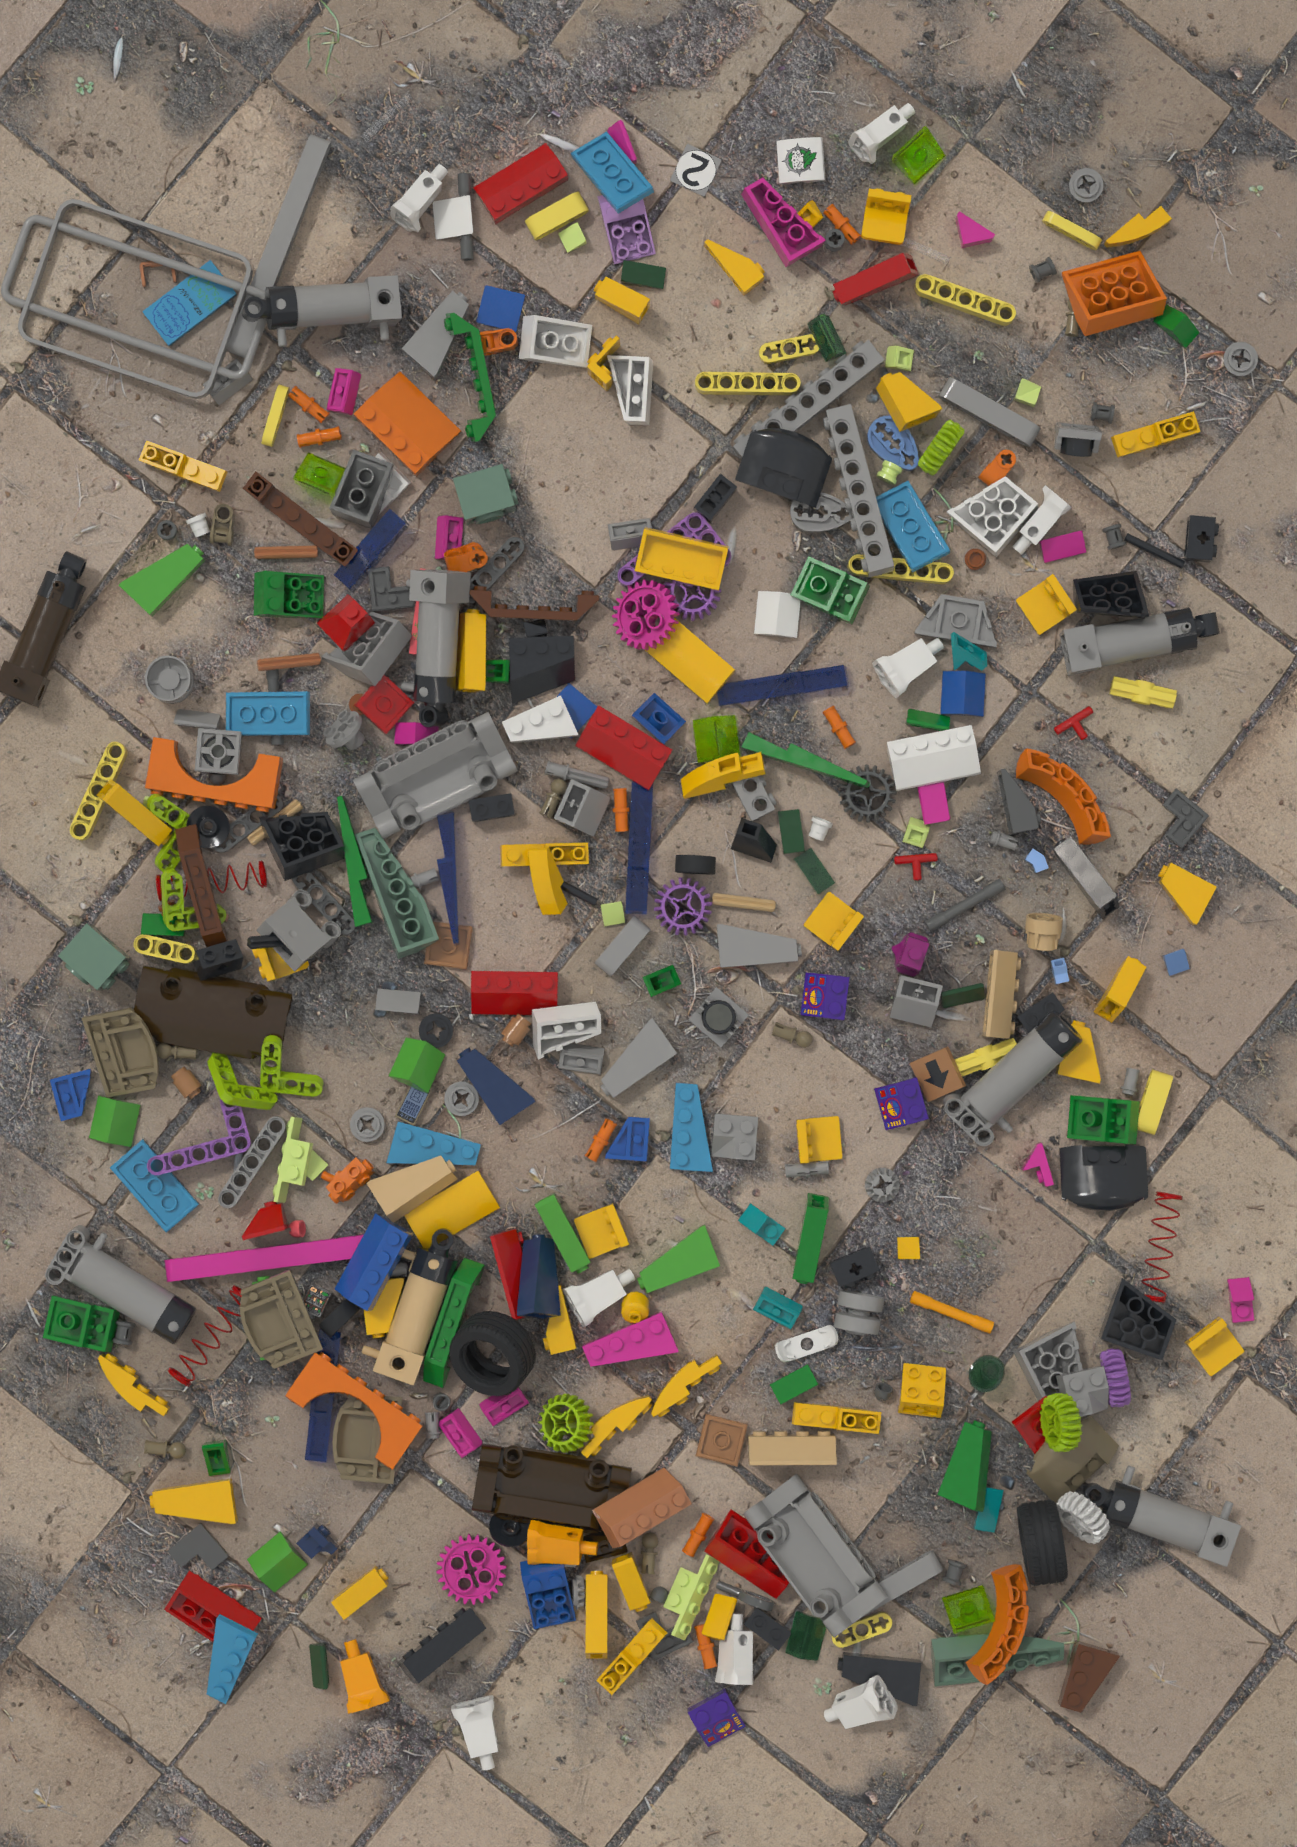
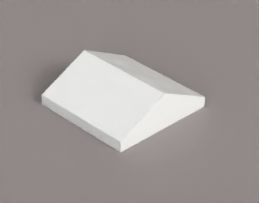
M758 591L754 634L797 638L800 600L792 597L790 593Z

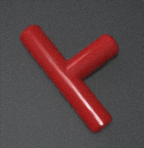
M1088 706L1054 727L1055 733L1059 735L1073 727L1080 740L1087 738L1088 735L1080 721L1093 714L1092 708Z
M937 853L894 857L896 865L912 863L914 881L922 879L921 863L937 862L938 860Z

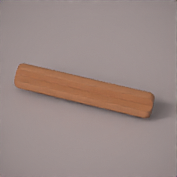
M255 547L254 556L256 559L318 557V547Z
M319 653L264 658L257 660V668L259 671L314 666L319 665L321 659Z

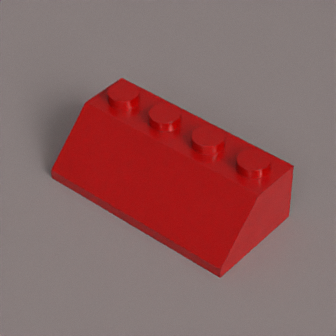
M545 143L476 185L473 189L496 225L568 181V174L557 156Z
M599 705L575 747L648 791L672 753L671 748Z
M471 971V1014L532 1015V1009L558 1006V972Z
M517 1228L491 1234L490 1239L512 1318L517 1320L523 1318L517 1316L523 1253L521 1245L524 1243L522 1231L517 1232Z
M730 1509L704 1552L777 1599L788 1586L789 1581L759 1543L758 1534L747 1519ZM767 1533V1536L770 1539H773V1537Z
M190 1570L164 1609L212 1642H214L216 1619L219 1614L254 1631L262 1619L254 1611L247 1609L238 1603L236 1599L229 1597L220 1591L219 1588L212 1586Z

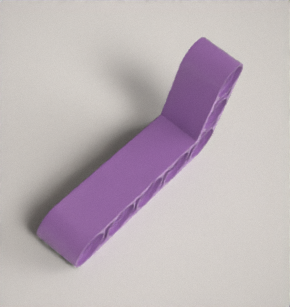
M696 512L689 514L667 531L669 533L679 531L686 537L702 540L705 535H711L714 538V543L725 545L705 518ZM692 518H697L700 520L701 526L697 529L691 528L689 521ZM729 549L727 552L728 559L725 561L724 567L728 566L731 561ZM638 555L618 571V581L624 587H628V585L633 586L636 581L641 580L647 575L635 571ZM623 572H631L634 576L630 582L623 581L621 578Z
M220 1099L229 1136L154 1156L148 1160V1171L153 1175H162L247 1151L251 1142L242 1107H226ZM232 1116H239L242 1120L241 1126L232 1128L229 1125V1119ZM242 1136L246 1138L247 1146L244 1149H238L235 1146L234 1142L237 1137ZM218 1142L226 1145V1152L222 1155L214 1152V1145ZM196 1148H202L205 1151L203 1160L198 1161L193 1158V1151ZM181 1154L184 1157V1163L181 1166H175L172 1163L173 1155ZM155 1159L163 1163V1168L159 1172L151 1169V1162Z

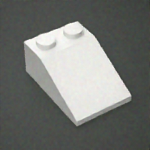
M537 315L523 316L519 359L587 368L592 325Z

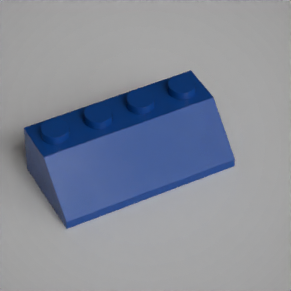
M375 1213L335 1290L348 1301L364 1310H373L408 1246L413 1233Z

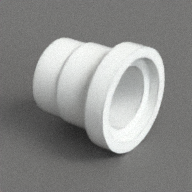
M206 512L186 520L187 525L190 524L195 537L210 532L205 518L207 517Z
M813 816L809 836L824 841L828 829L832 828L833 823Z

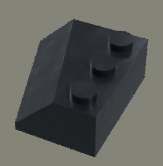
M1137 571L1073 579V600L1077 613L1133 618L1149 617Z
M574 636L509 638L512 704L576 681Z
M328 812L302 813L300 816L287 817V815H279L277 818L259 817L268 847L284 881L345 859L344 844Z
M1121 1278L1110 1301L1099 1338L1163 1360L1177 1319L1125 1279Z

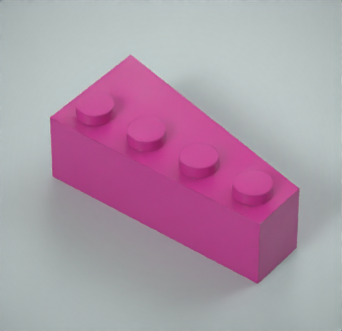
M764 178L744 188L741 194L785 267L822 247L826 240L821 235L819 236L812 229L813 227L807 221L805 222L797 214V211L792 206H789L782 199L783 197Z
M662 1311L652 1314L647 1319L638 1323L629 1324L582 1345L591 1367L679 1352Z

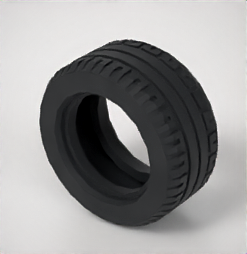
M494 1311L478 1312L470 1316L454 1335L449 1347L452 1367L458 1377L471 1389L488 1396L508 1395L517 1390L533 1369L536 1360L533 1340L523 1325L506 1314ZM476 1340L491 1343L501 1350L508 1360L509 1367L494 1364L484 1357L477 1347Z
M1050 1499L1029 1502V1504L1022 1503L1017 1507V1519L1029 1584L1039 1586L1041 1584L1063 1582L1068 1577L1062 1527L1056 1503Z

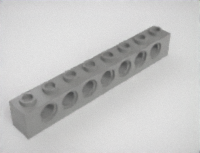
M869 340L865 343L860 341L852 348L853 352L850 355H842L835 361L836 366L832 369H829V367L818 374L820 377L814 383L812 381L806 383L801 388L803 391L799 395H791L784 401L786 403L785 406L781 409L778 407L773 409L768 414L769 418L764 422L759 420L751 429L758 431L767 429L769 425L775 424L779 429L793 432L798 431L884 363L883 357ZM860 358L864 365L861 368H855L852 365V360ZM842 371L847 375V379L845 381H838L835 378V374ZM820 385H827L830 388V392L826 395L821 394L818 391ZM810 398L813 401V406L805 408L802 406L801 400ZM787 411H793L796 414V419L788 421L785 419L784 414ZM743 433L734 440L733 450L740 459H742L750 433L746 436Z
M848 404L826 410V417L823 418L825 430L830 431L831 437L828 438L831 451L835 450L836 458H833L836 471L840 470L842 478H839L841 490H845L847 494L844 502L847 511L852 513L853 518L850 519L852 531L857 532L858 539H855L857 551H862L864 559L860 560L862 570L868 573L869 578L893 572L894 563L852 406ZM844 427L847 429V432L845 434H838L836 429ZM844 447H849L853 452L846 455L841 450ZM854 467L858 470V473L850 475L846 470ZM859 487L864 492L861 495H855L852 490ZM864 507L869 510V513L867 515H860L857 510ZM865 528H872L874 534L867 536L863 533V530ZM871 548H876L880 553L877 556H871L868 551Z

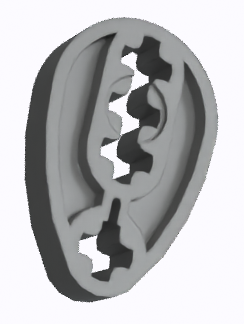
M821 492L816 508L813 507L815 511H818L820 507H824L827 515L825 514L823 518H819V514H813L812 517H808V513H802L800 517L797 516L798 514L794 512V509H797L798 505H802L804 510H807L809 506L794 500L790 508V517L793 524L799 530L808 533L827 532L840 528L849 523L852 518L851 511H847L843 501ZM841 509H845V513H848L849 516H846L844 520H840V516L831 513H839Z

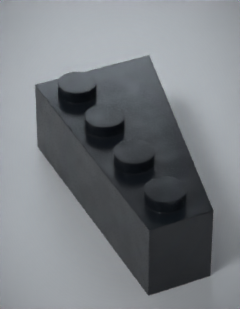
M460 1608L453 1614L454 1619L449 1623L445 1621L436 1628V1633L432 1636L427 1635L419 1642L420 1645L417 1648L407 1651L402 1656L403 1658L397 1662L412 1683H420L486 1629L471 1608Z

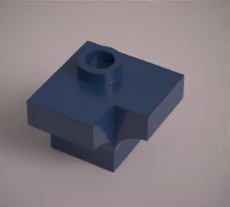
M317 1523L296 1543L311 1559L319 1552H328L332 1555L339 1547L329 1536L331 1532L323 1524L319 1526Z

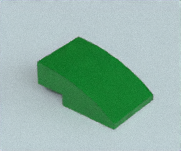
M808 556L790 595L852 625L870 585L863 580L849 575L847 572Z
M1070 1095L1067 1138L1136 1144L1140 1101Z
M52 1295L43 1338L82 1348L86 1347L102 1352H111L117 1328L116 1320L119 1319L120 1312L112 1307Z

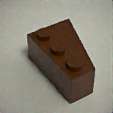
M1076 1640L1058 1700L1060 1707L1081 1713L1119 1659L1120 1655L1118 1652Z

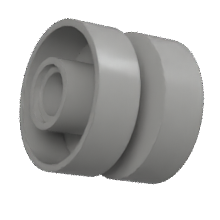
M161 656L148 666L145 673V683L148 691L155 698L164 703L176 704L184 701L191 694L194 688V675L190 667L179 658Z
M840 1290L838 1305L849 1310L848 1312L836 1313L834 1327L855 1335H879L881 1320L871 1317L870 1313L882 1312L885 1298L860 1292Z

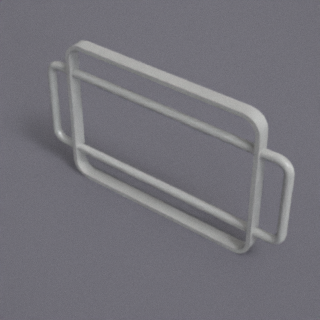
M76 199L67 200L61 204L55 219L42 215H33L25 220L1 286L3 299L11 305L23 308L18 322V329L21 336L29 343L194 399H201L209 395L214 388L218 375L238 380L248 374L267 322L266 318L258 320L240 370L233 371L221 367L246 294L265 299L264 290L250 286L253 269L246 257L239 253ZM79 206L240 260L245 263L247 269L244 281L241 283L63 223V216L70 207ZM39 223L51 227L29 293L26 300L12 296L9 290L32 225ZM60 230L240 291L215 363L212 364L33 303L58 231ZM32 311L211 372L209 381L202 391L197 393L189 392L30 338L25 331L29 313Z

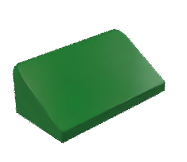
M908 709L905 724L935 731H944L950 728V717Z
M143 913L141 935L185 936L186 930H169L164 924L162 914ZM174 916L173 920H171L170 922L172 924H175V921L180 919H177V917Z
M807 1364L771 1383L770 1386L781 1405L817 1386L818 1382Z

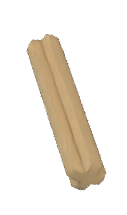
M295 799L271 818H277L279 815L294 816L303 809V806ZM262 826L247 836V839L253 846L265 838Z
M714 893L712 897V904L768 912H774L776 906L774 900L719 893Z

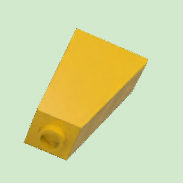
M467 609V612L461 613L459 617L456 691L470 693L485 691L486 615L479 614L480 610Z
M109 779L96 795L158 847L161 844H166L171 838L170 833L172 829L115 781Z
M232 1478L155 1489L152 1492L153 1495H150L151 1509L155 1508L156 1514L235 1524L238 1521Z
M591 1571L590 1574H586V1659H608V1576L603 1574V1571Z

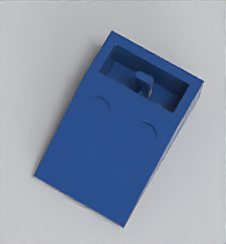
M527 1561L520 1562L522 1581L534 1629L576 1621L565 1564L542 1563L528 1565Z

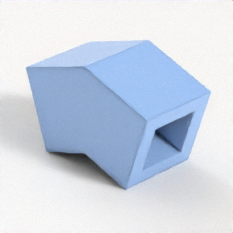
M1032 848L1025 861L1032 865L1035 873L1048 869L1049 867L1044 855Z
M1064 958L1051 960L1055 984L1069 982L1067 965Z

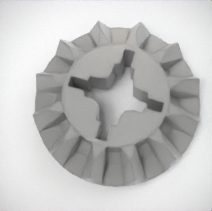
M1079 169L1070 178L1069 192H1071L1074 199L1082 203L1096 200L1103 191L1102 177L1093 169ZM1083 177L1087 183H1094L1089 187V194L1085 188L1078 189L1083 184Z
M1246 342L1231 344L1223 355V364L1227 371L1235 376H1246L1257 366V352ZM1241 351H1243V359H1246V362H1242L1238 368L1237 360H1234L1232 357H1238Z
M456 1082L446 1090L444 1101L451 1113L457 1116H466L471 1114L478 1106L479 1095L475 1087L470 1083ZM455 1091L461 1095L470 1093L465 1099L468 1106L462 1102L454 1105L458 1099Z
M369 1107L361 1108L353 1114L350 1120L351 1132L360 1141H374L383 1133L384 1119L376 1109ZM360 1118L366 1121L374 1118L371 1126L375 1131L373 1132L367 1128L361 1132L360 1130L364 1124Z
M877 1168L871 1171L866 1178V1192L877 1202H888L895 1198L899 1191V1179L888 1168ZM879 1176H881L884 1182H892L886 1186V1194H884L881 1188H873L879 1184Z
M575 1575V1580H572V1604L576 1607V1610H582L585 1604L584 1579L581 1575Z

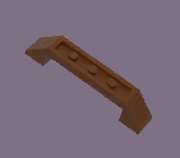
M256 471L243 487L260 504L344 567L348 565L358 552L357 548L326 527Z
M474 586V590H470L472 599L489 617L577 621L599 600V596L594 595V591H581V595H576V612H572V607H559V611H551L550 606H538V610H529L527 605H516V609H508V605L495 604V608H491L492 591H487V586Z
M197 824L175 829L178 852L203 941L206 947L227 942V933L225 927H222L200 847L202 842Z

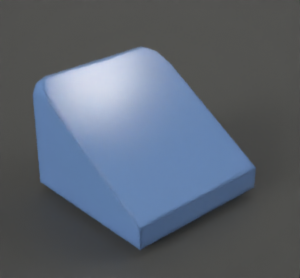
M1185 949L1162 955L1169 976L1190 969Z

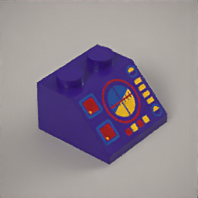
M806 972L800 1015L844 1020L850 977Z
M917 1077L874 1088L885 1130L929 1119Z
M726 1688L687 1708L693 1724L708 1747L746 1727Z

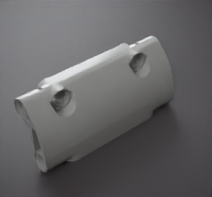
M486 712L468 722L465 720L455 722L378 761L374 765L373 770L353 779V782L382 838L385 839L401 831V828L406 830L415 829L417 826L492 790L497 785L498 779L502 780L518 772L489 712Z
M798 1474L791 1477L762 1501L743 1513L752 1528L756 1530L759 1543L767 1551L811 1613L823 1621V1624L834 1638L888 1598L876 1581L875 1573L819 1496L814 1492H810ZM767 1530L772 1532L773 1539L767 1536ZM819 1601L825 1604V1610L820 1608Z

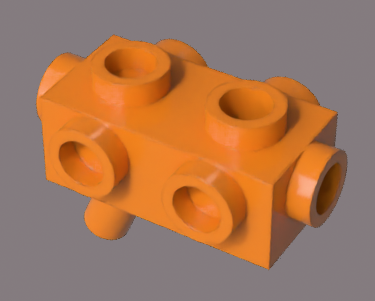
M355 1157L342 1171L336 1172L335 1175L324 1171L321 1179L329 1182L326 1186L330 1192L328 1196L336 1204L340 1201L344 1203L350 1200L355 1195V1191L370 1180V1176L374 1173L372 1171L374 1166L367 1159L362 1160Z

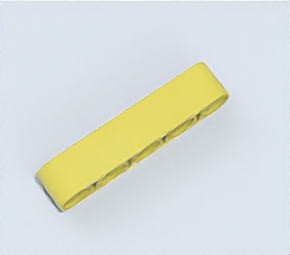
M920 275L914 285V290L920 297L1002 326L1011 324L1016 316L1014 306L1007 302L931 275ZM927 281L930 284V289L926 291L920 289L919 283ZM942 288L948 289L950 296L947 298L940 296L939 290ZM963 295L968 296L971 301L970 304L963 305L959 297ZM984 302L988 303L991 310L983 312L979 305ZM1008 310L1011 313V318L1003 319L1000 316V311Z
M701 372L695 379V389L700 394L790 396L798 392L801 382L800 378L794 373ZM707 378L711 384L708 388H702L699 386V380ZM727 378L731 380L732 386L723 388L720 385V381ZM744 379H750L754 385L746 389L742 386L741 382ZM766 379L774 381L775 386L772 389L764 387L763 382ZM792 379L796 382L797 386L794 389H788L784 384L785 381Z
M863 555L852 556L848 562L849 572L854 576L868 577L867 572H863V570L857 571L852 567L853 561L864 559ZM892 558L894 563L893 572L871 578L947 584L952 579L954 571L952 566L947 563L932 562L924 566L928 571L927 576L920 577L916 571L912 573L904 559ZM898 564L904 565L906 573L903 575L897 574L895 566ZM944 568L948 570L949 577L941 579L938 576L939 569Z
M111 742L106 747L70 826V834L73 838L83 841L91 836L105 805L104 801L94 795V788L99 785L104 787L109 779L116 781L127 757V749L123 744ZM116 746L122 749V754L118 758H114L111 754L112 749ZM111 766L113 769L112 775L107 778L104 777L102 773L104 767ZM88 805H93L95 808V813L91 817H87L84 812ZM79 825H84L86 833L79 837L76 834V828Z

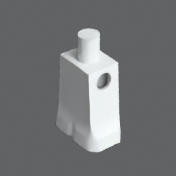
M907 103L898 110L894 105L864 128L853 132L848 141L850 148L861 161L873 164L876 162V151L903 131L908 123L907 119L915 114L914 108Z
M438 164L431 173L424 170L403 197L391 206V218L407 231L419 232L421 229L419 218L441 192V181L448 173L447 169Z
M1046 485L1042 488L1044 493L1043 504L1019 531L1022 536L1012 546L1021 555L1032 543L1037 545L1054 523L1072 508Z
M921 638L891 656H882L876 659L872 665L881 684L895 698H898L906 691L910 682L937 662L933 655L944 649V646L938 638H935L928 644H925Z
M630 1269L617 1276L613 1270H610L579 1286H569L562 1289L571 1311L575 1314L582 1327H586L598 1313L627 1295L623 1287L635 1281V1277Z
M743 1614L732 1615L730 1630H727L724 1640H719L718 1668L715 1682L735 1685H753L754 1683L753 1631L743 1630Z
M876 1675L864 1684L837 1694L832 1708L824 1711V1717L827 1722L839 1719L844 1728L848 1729L875 1721L894 1719L898 1708L886 1684L879 1675Z
M494 1695L456 1703L451 1706L453 1716L461 1726L470 1758L479 1757L482 1770H490L495 1767L492 1753L498 1752L499 1749L492 1713L495 1705Z

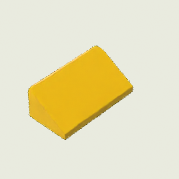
M721 1594L714 1595L702 1635L714 1640L725 1639L737 1603L736 1598Z

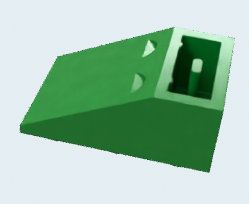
M275 571L254 573L253 616L323 618L324 575Z

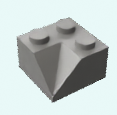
M715 1113L711 1156L755 1160L758 1117Z
M1095 1366L1056 1376L1060 1393H1067L1069 1396H1072L1073 1401L1077 1403L1076 1407L1079 1409L1080 1417L1108 1409L1109 1386L1104 1366Z

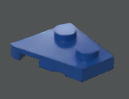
M91 1069L50 1079L61 1121L83 1116L92 1073Z
M628 1117L606 1153L605 1159L647 1161L650 1118Z

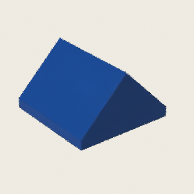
M943 671L940 714L983 717L986 674L972 671Z
M655 693L632 714V718L664 745L686 722Z

